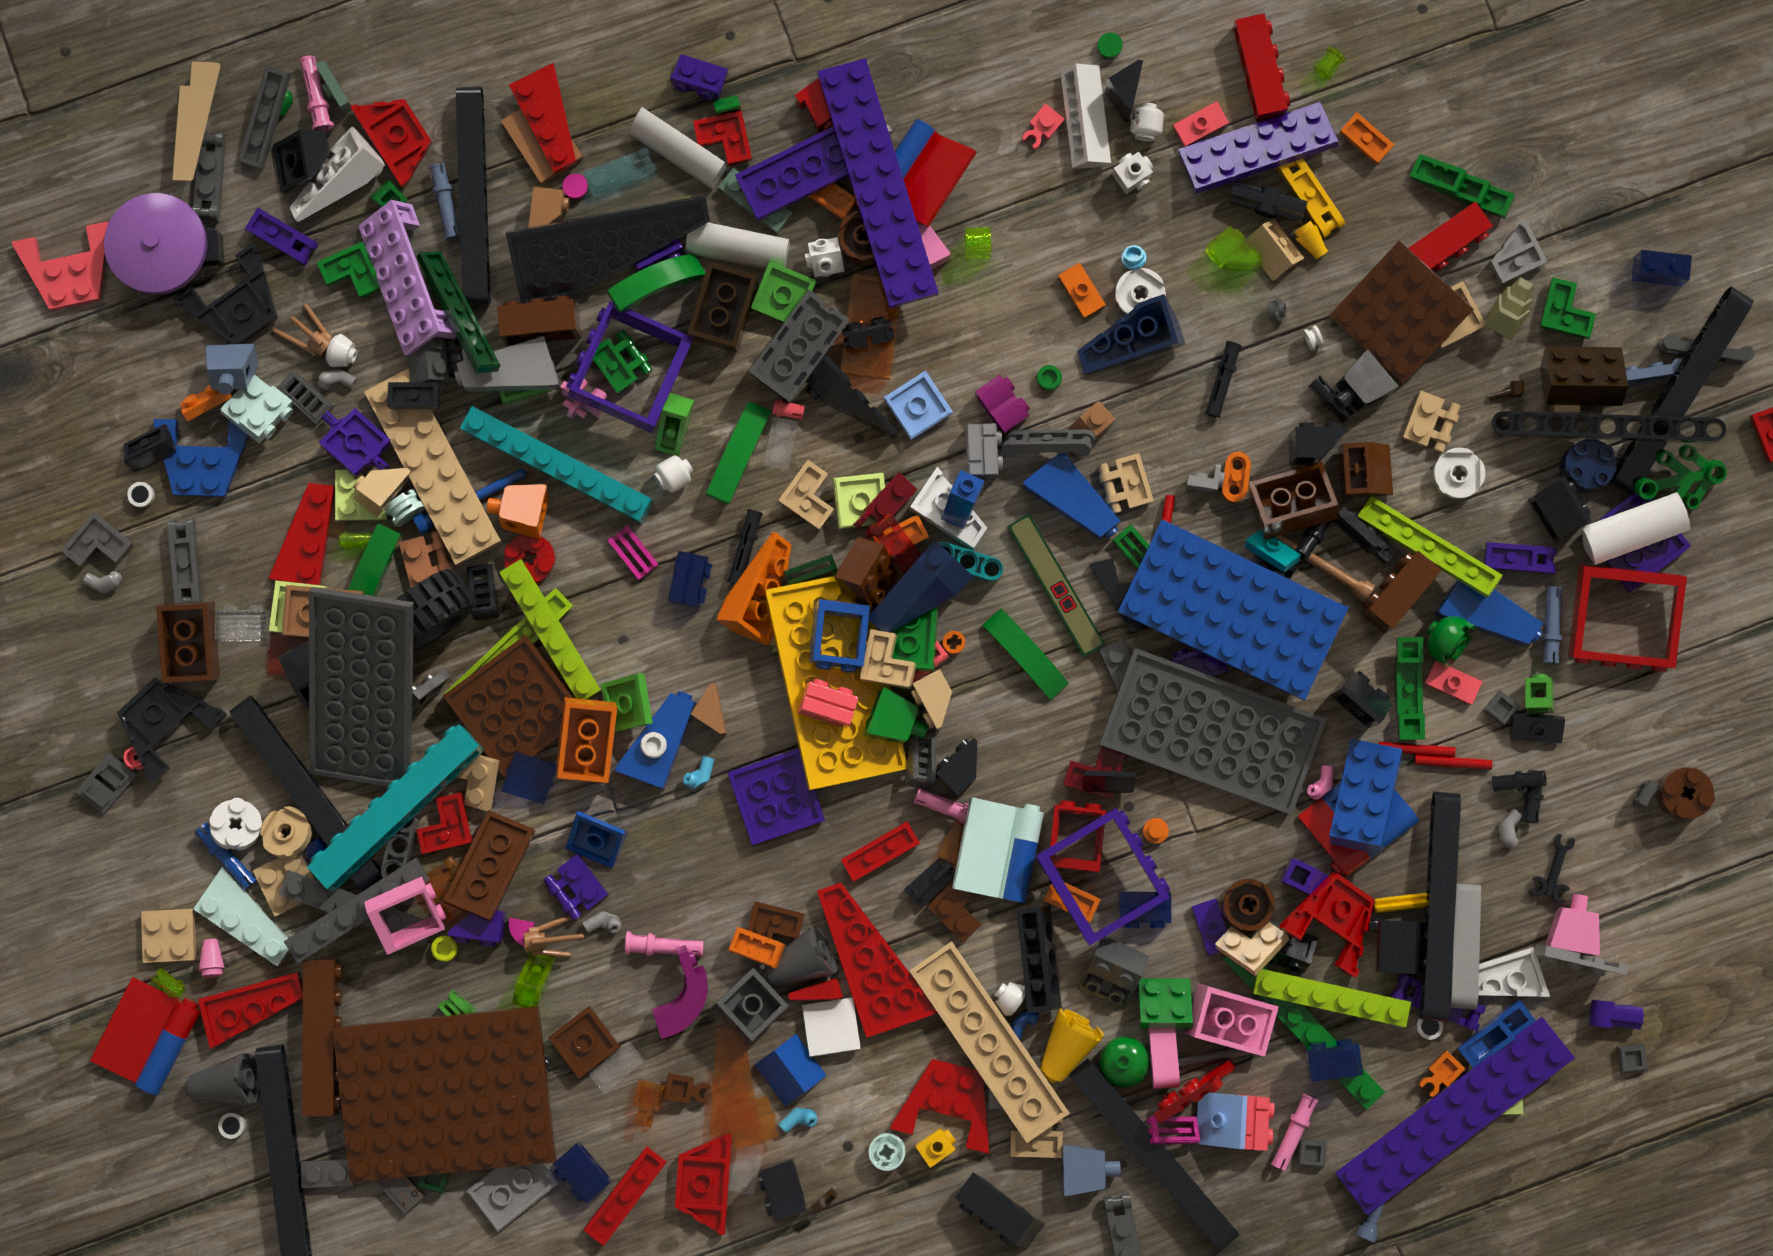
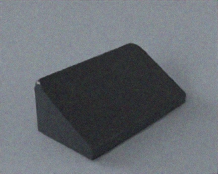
M166 424L124 443V463L135 472L176 453L175 444Z
M1085 770L1083 772L1082 789L1085 792L1133 793L1136 773Z

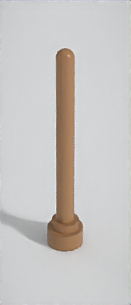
M1283 534L1275 536L1276 539L1293 550L1299 545ZM1311 553L1307 562L1354 590L1353 593L1357 595L1356 598L1364 603L1375 585L1367 580L1365 582L1362 580L1357 581L1314 553Z

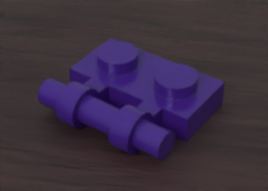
M576 854L557 869L563 877L558 882L551 874L543 879L548 887L547 891L549 894L556 897L562 905L561 910L564 914L568 913L573 921L581 916V913L576 908L579 904L582 903L587 910H590L609 895L579 854ZM566 885H569L576 894V897L572 900L563 891Z

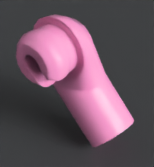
M1321 766L1320 779L1307 787V794L1312 799H1321L1332 790L1333 766Z

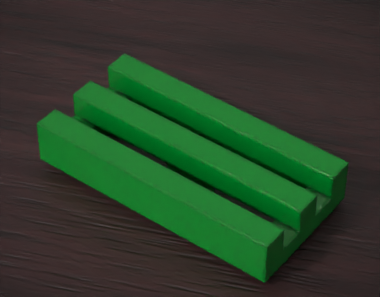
M1130 524L1112 540V543L1138 570L1139 562L1123 546L1120 540L1123 539L1141 560H1143L1145 555L1127 534L1130 532L1146 551L1149 544Z

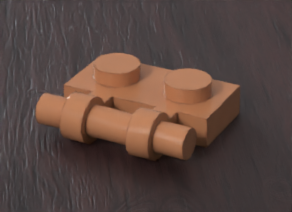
M438 531L431 533L433 543L427 545L424 536L399 542L410 587L417 585L420 581L441 570H454L452 562L448 560L447 548ZM436 552L439 565L433 567L430 554Z

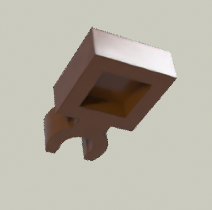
M668 1072L663 1099L689 1104L690 1097H695L698 1102L707 1103L708 1098L701 1097L699 1092L702 1088L710 1089L711 1086L706 1082L694 1085V1077Z

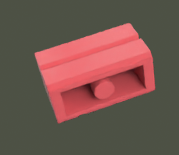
M814 679L813 682L809 681L805 685L797 713L839 727L848 728L854 715L858 697L852 695L853 691L847 688L838 687V690L829 688V683L818 679Z
M1240 1095L1248 1096L1245 1149L1267 1151L1268 1145L1273 1143V1129H1269V1118H1274V1103H1270V1098L1266 1096Z

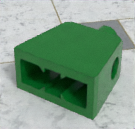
M883 687L878 691L863 736L903 744L908 741L910 734L923 739L928 724L916 720L919 711L916 705L888 688Z

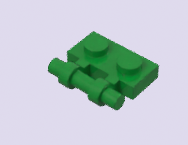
M624 329L616 334L620 340L619 344L614 346L608 338L599 345L593 358L618 395L639 381L633 373L634 371L640 369L645 376L653 371L648 364L649 359L645 354H641L635 345L636 341L634 338L628 336ZM626 350L633 359L629 364L621 356V353Z

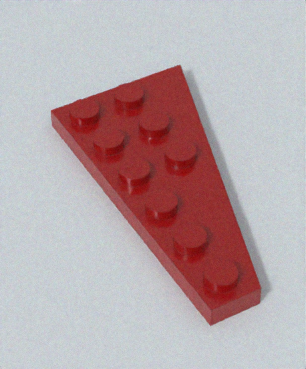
M838 883L817 890L866 1038L937 1014L938 1012L919 984L844 885Z

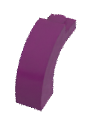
M686 945L676 948L684 972L682 991L673 1001L652 1008L661 1039L675 1035L690 1026L699 1016L707 998L708 982L706 971L703 965L693 968L698 966L694 952H688Z

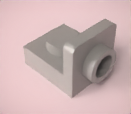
M1215 465L1212 478H1208V474L1194 472L1193 475H1189L1186 479L1185 489L1215 494L1218 487L1222 488L1225 473L1220 472L1221 465Z

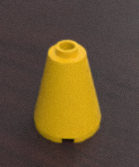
M1060 1008L1056 1014L1040 1066V1070L1047 1081L1051 1083H1056V1081L1062 1082L1103 1039L1104 1033L1097 1026L1093 1030L1089 1025L1090 1021L1068 1009H1065L1063 1012L1062 1008Z

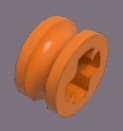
M958 631L946 633L943 638L945 651L950 654L960 653L965 647L963 634ZM952 636H958L957 640H961V645H957L956 649H950L951 645L947 646V640H951Z

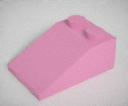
M1198 983L1192 1002L1193 1026L1192 1028H1185L1184 1033L1195 1038L1265 1057L1279 1007Z

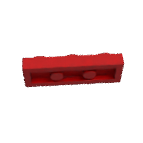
M907 821L842 858L841 861L854 882L919 845L920 842Z

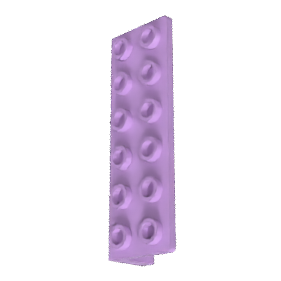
M390 200L359 225V230L375 268L377 280L403 353L410 356L434 337L454 339L457 336L444 311L434 310L405 229L414 231L420 226L413 205Z

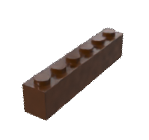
M339 959L303 960L302 1117L338 1115V1110H341L332 1029L343 1026L342 1016H339V1006H342L343 993L342 990H339V980H342L343 967L342 964H339Z

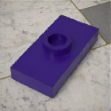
M1217 899L1191 906L1207 955L1220 952L1216 949L1215 943L1226 933L1227 929Z

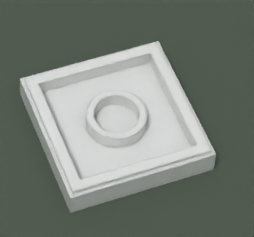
M853 997L802 1005L809 1057L861 1049Z

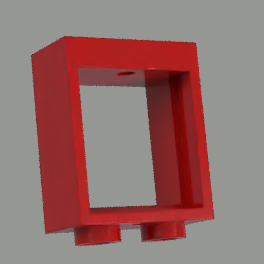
M1060 800V805H1054L1049 847L1057 843L1060 813L1100 818L1106 814V810H1100L1101 805L1086 803L1085 808L1075 807V802ZM1105 824L1096 829L1093 861L1056 857L1055 853L1049 857L1056 868L1100 872Z

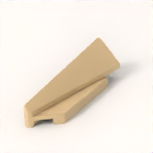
M192 61L190 86L180 85L173 181L191 182L194 178L219 75V63Z

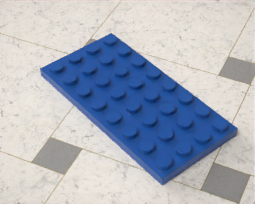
M1162 519L1118 613L1305 701L1349 607Z

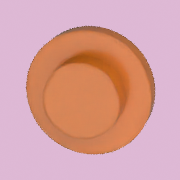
M1160 818L1148 820L1143 827L1145 839L1154 844L1163 842L1169 833L1168 825Z

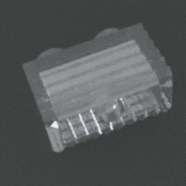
M234 605L222 606V610H215V641L219 643L270 642V611L263 610L262 605H248V610H238V606Z

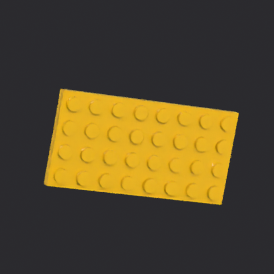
M835 576L764 591L808 791L906 770L907 766L903 744L863 736L878 691L883 687L891 690L890 686L861 681L862 668L856 669V673L842 672L841 667L831 666L830 670L817 669L815 668L816 664L809 663L815 603L822 599L858 604L841 592L834 578ZM824 614L820 654L855 659L859 619ZM868 620L866 647L870 629L877 630V627L870 620ZM814 679L829 683V688L838 690V687L847 688L853 691L852 695L858 697L854 715L848 728L839 727L797 713L805 685L809 681L813 682Z

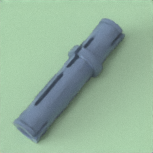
M445 163L430 165L429 169L434 184L432 191L438 201L445 239L450 240V237L451 240L460 238V229L451 194L453 188L447 178Z
M1555 586L1546 587L1545 631L1541 639L1544 641L1542 663L1559 664V645L1563 637L1560 635L1563 588L1558 587L1557 589Z

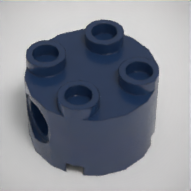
M1597 439L1578 441L1562 455L1559 463L1561 478L1565 477L1567 481L1570 480L1579 493H1590L1600 489L1613 478L1616 471L1614 449Z

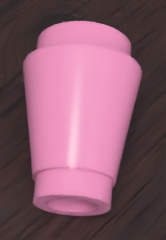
M218 939L203 940L199 964L201 976L203 978L220 977L223 975L222 970L225 967Z

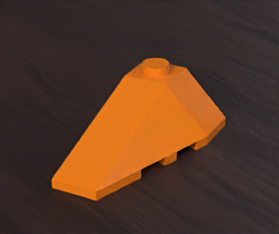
M772 532L725 598L716 620L730 631L769 646L773 637V630L764 591L781 587L782 579L785 576L784 570L788 569L792 546L778 533Z

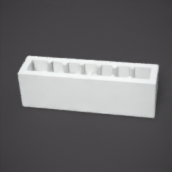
M1076 63L1060 71L1072 168L1082 169L1104 166L1111 163L1100 69L1097 65Z
M643 107L636 115L630 129L632 137L710 189H714L727 170L723 160Z
M706 223L688 233L686 240V254H695V256L766 270L769 261L785 267L790 247L789 239L713 223Z
M1676 492L1581 527L1584 550L1596 565L1689 531L1690 522L1684 503Z

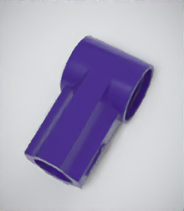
M1591 1000L1589 1025L1641 1030L1644 1019L1643 1008L1617 1005L1615 1002Z

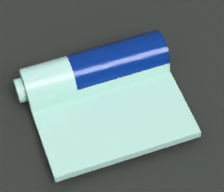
M970 797L952 888L1026 903L1044 812L1039 811L1040 806L1025 804L1024 808Z

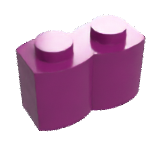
M998 375L975 391L974 395L998 429L1005 435L1029 417L1027 411L1030 408L1022 397L1018 399L1012 391L1015 390V387L1009 378L1005 377L1003 379L1001 375Z

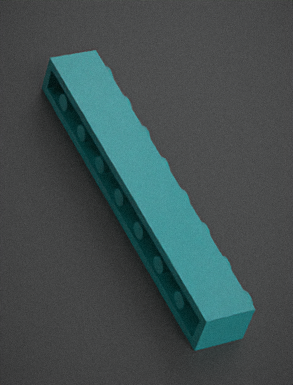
M471 406L460 427L465 434L641 525L654 503L650 497Z
M458 724L456 727H450L444 733V738L438 744L431 745L419 762H413L406 769V774L400 780L396 779L388 785L387 792L381 798L377 797L369 803V809L363 815L354 817L346 831L335 835L330 840V846L324 851L317 852L311 858V863L307 868L327 890L335 892L485 750L463 726Z

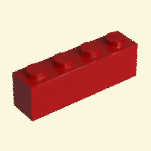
M1265 13L1236 19L1233 31L1255 121L1267 120L1285 114L1288 107H1290V97L1288 92L1283 90L1282 83L1285 82L1282 68H1278L1276 59L1279 58L1276 44L1272 45L1270 35H1273L1271 21H1266Z
M1474 202L1414 243L1409 249L1431 270L1434 269L1437 273L1449 264L1447 262L1452 256L1459 258L1469 250L1468 245L1474 241L1476 244H1479L1490 236L1488 231L1493 225L1478 204Z

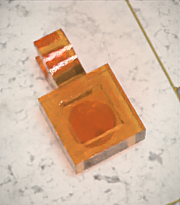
M641 1079L638 1080L632 1104L639 1106L635 1125L643 1127L652 1126L654 1118L652 1111H660L665 1085Z

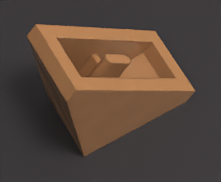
M712 683L691 712V715L719 734L727 735L717 684Z

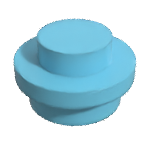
M1137 245L1127 247L1121 256L1122 264L1126 268L1133 270L1143 267L1147 260L1145 251Z

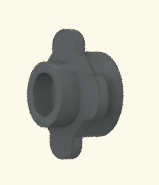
M1275 297V300L1268 303L1270 321H1279V324H1282L1283 317H1286V304L1279 297Z

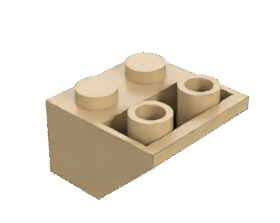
M939 669L913 683L914 690L910 691L917 707L923 706L926 712L923 714V718L926 724H928L929 729L934 727L936 732L942 728L952 695V690Z

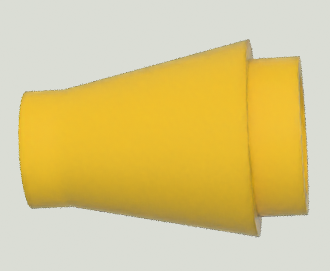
M1311 220L1294 231L1297 236L1295 239L1315 259L1328 252L1317 225H1313Z

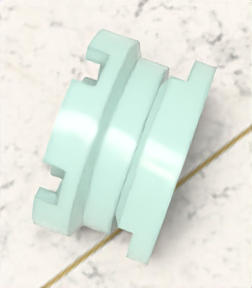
M409 490V495L402 493L384 508L387 515L393 517L392 522L396 527L408 523L413 519V516L425 509L422 501L417 500L418 495L414 490Z
M880 1134L870 1144L869 1158L872 1164L880 1170L890 1171L896 1169L905 1158V1145L901 1138L895 1134Z

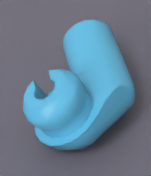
M703 756L700 769L692 773H686L683 777V783L688 788H698L708 783L715 759Z
M795 1108L779 1123V1126L786 1133L796 1124L813 1127L818 1121L817 1114L811 1109Z

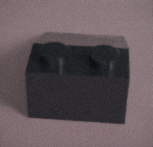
M1353 670L1347 674L1330 696L1369 729L1379 725L1384 720L1392 704L1388 701L1389 696L1380 688L1375 690L1368 684L1370 679L1360 671L1356 673Z

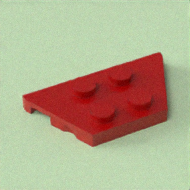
M405 99L392 100L389 103L381 101L373 102L371 105L359 106L354 104L350 106L399 184L404 188L433 143Z
M728 1133L678 1156L675 1208L692 1216L695 1220L707 1225L720 1235H725L733 1133Z

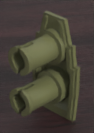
M1520 277L1511 287L1507 286L1502 295H1498L1484 326L1511 341L1530 313L1528 309L1532 302L1530 297L1534 284Z

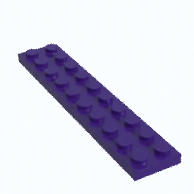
M866 58L817 71L889 309L938 296L937 285Z
M1540 1017L1516 1035L1515 1040L1494 1055L1487 1057L1335 1172L1367 1215L1575 1059L1543 1017Z

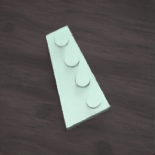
M222 866L194 907V910L274 965L280 966L289 953L288 948L284 944L288 937L263 912V909L243 890V887L233 878L231 873Z

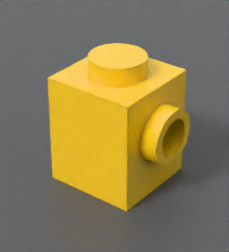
M939 1127L915 1144V1147L931 1168L956 1150L953 1144L957 1141L949 1129L943 1131Z

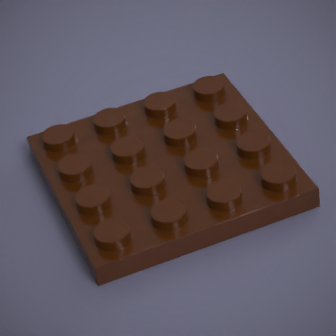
M1399 240L1329 316L1365 350H1369L1380 364L1404 384L1465 320L1474 308Z
M524 635L443 695L475 740L485 749L484 752L487 756L499 760L498 770L503 777H506L560 737L564 697L573 698L527 635Z

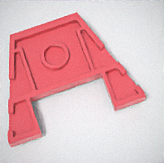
M108 221L86 226L90 251L41 262L38 242L35 237L12 242L14 249L51 311L101 301L106 257L104 237Z

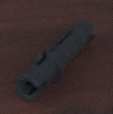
M1226 341L1221 362L1217 363L1218 372L1205 411L1206 415L1215 418L1221 417V411L1232 375L1237 370L1235 365L1242 345L1232 341Z
M747 509L743 529L739 530L738 536H740L727 579L728 583L735 585L748 566L754 541L758 540V535L756 534L761 517L763 516L761 512Z

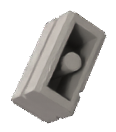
M995 423L966 425L967 473L977 478L998 477V471L1003 470V456L998 455L997 446L1002 445V431L996 429Z

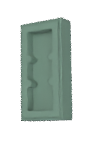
M321 61L316 64L326 82L322 87L328 97L334 96L344 113L352 110L349 100L327 63Z

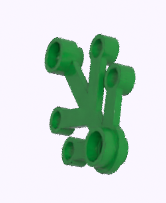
M1684 444L1679 449V456L1682 459L1694 462L1701 470H1689L1674 458L1672 452L1662 449L1656 454V462L1663 466H1668L1678 475L1657 480L1641 478L1635 483L1634 489L1637 496L1649 500L1656 496L1658 490L1678 486L1673 493L1677 492L1680 498H1683L1682 501L1685 507L1694 510L1699 507L1702 497L1711 485L1719 484L1725 480L1727 469L1723 462L1717 459L1708 461L1697 453L1694 446ZM1687 449H1690L1689 455L1686 456V455H1685L1686 450H1687ZM1667 454L1666 460L1662 461V457ZM1715 468L1714 474L1711 475L1712 470ZM1701 481L1694 493H1687L1694 482ZM1646 484L1645 490L1642 491L1643 485ZM1694 498V502L1690 505V499Z

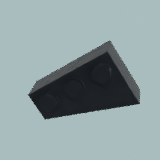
M974 1172L955 1196L961 1202L958 1206L970 1216L973 1212L981 1218L979 1223L990 1231L994 1228L1000 1232L999 1238L1010 1247L1015 1244L1028 1249L1045 1225L1044 1222L1033 1217L1025 1211V1208L1016 1204L1002 1191Z

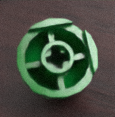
M1459 616L1445 617L1439 623L1434 621L1427 630V634L1430 635L1427 647L1431 657L1445 668L1450 667L1451 665L1447 662L1451 658L1456 661L1472 639V636L1468 633L1470 629L1475 631V625Z
M1128 1036L1116 1037L1107 1042L1101 1050L1099 1057L1100 1071L1106 1080L1114 1086L1122 1088L1134 1087L1141 1083L1149 1073L1151 1064L1149 1052L1144 1044L1135 1038Z

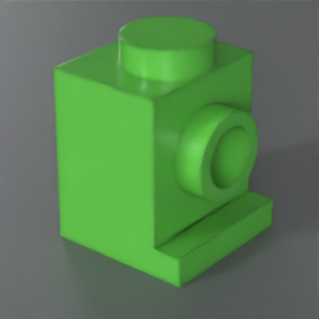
M1534 674L1532 678H1525V708L1528 714L1554 713V682L1552 677H1548L1546 674ZM1540 691L1545 692L1543 698H1537L1536 694Z

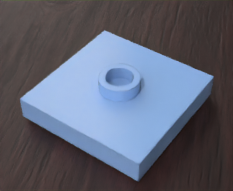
M926 370L883 397L911 441L953 414V411Z
M1211 1092L1203 1096L1204 1098L1198 1101L1197 1110L1200 1143L1198 1144L1245 1149L1248 1096Z

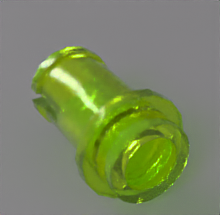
M345 530V533H340L339 535L340 548H345V550H349V548H366L372 533H349L348 530Z
M163 968L158 969L155 972L157 977L153 976L151 979L153 983H156L168 992L170 998H179L186 989V986L183 984L184 981L175 979L164 971Z

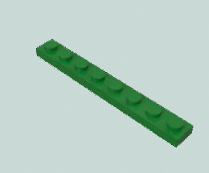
M1225 955L1222 960L1253 991L1256 976ZM1257 995L1262 1002L1279 1007L1276 1016L1366 1110L1385 1093L1302 1004Z

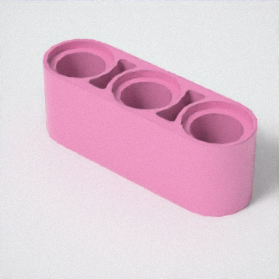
M1148 1028L1153 1088L1180 1087L1175 1028Z

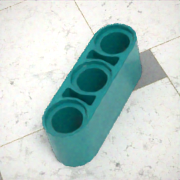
M938 543L944 549H947L959 563L965 556L973 558L974 566L966 569L973 578L988 583L997 582L1001 578L1003 565L997 558L951 543ZM989 564H994L998 567L999 573L991 577L985 573L984 568Z

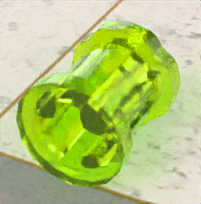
M1328 46L1326 54L1319 63H1315L1313 69L1323 78L1331 80L1333 72L1340 63L1346 61V58L1339 50Z

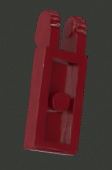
M898 472L864 508L865 511L853 525L856 528L861 527L866 519L871 516L876 523L864 535L867 539H870L918 489Z

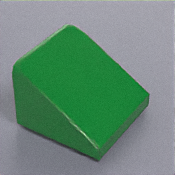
M737 95L714 101L717 116L741 111Z
M385 180L370 195V198L380 208L390 200L404 203L408 200L389 180Z

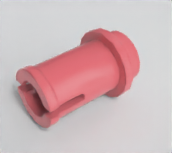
M783 398L774 401L772 414L777 415V418L784 416L802 421L804 404L782 401Z

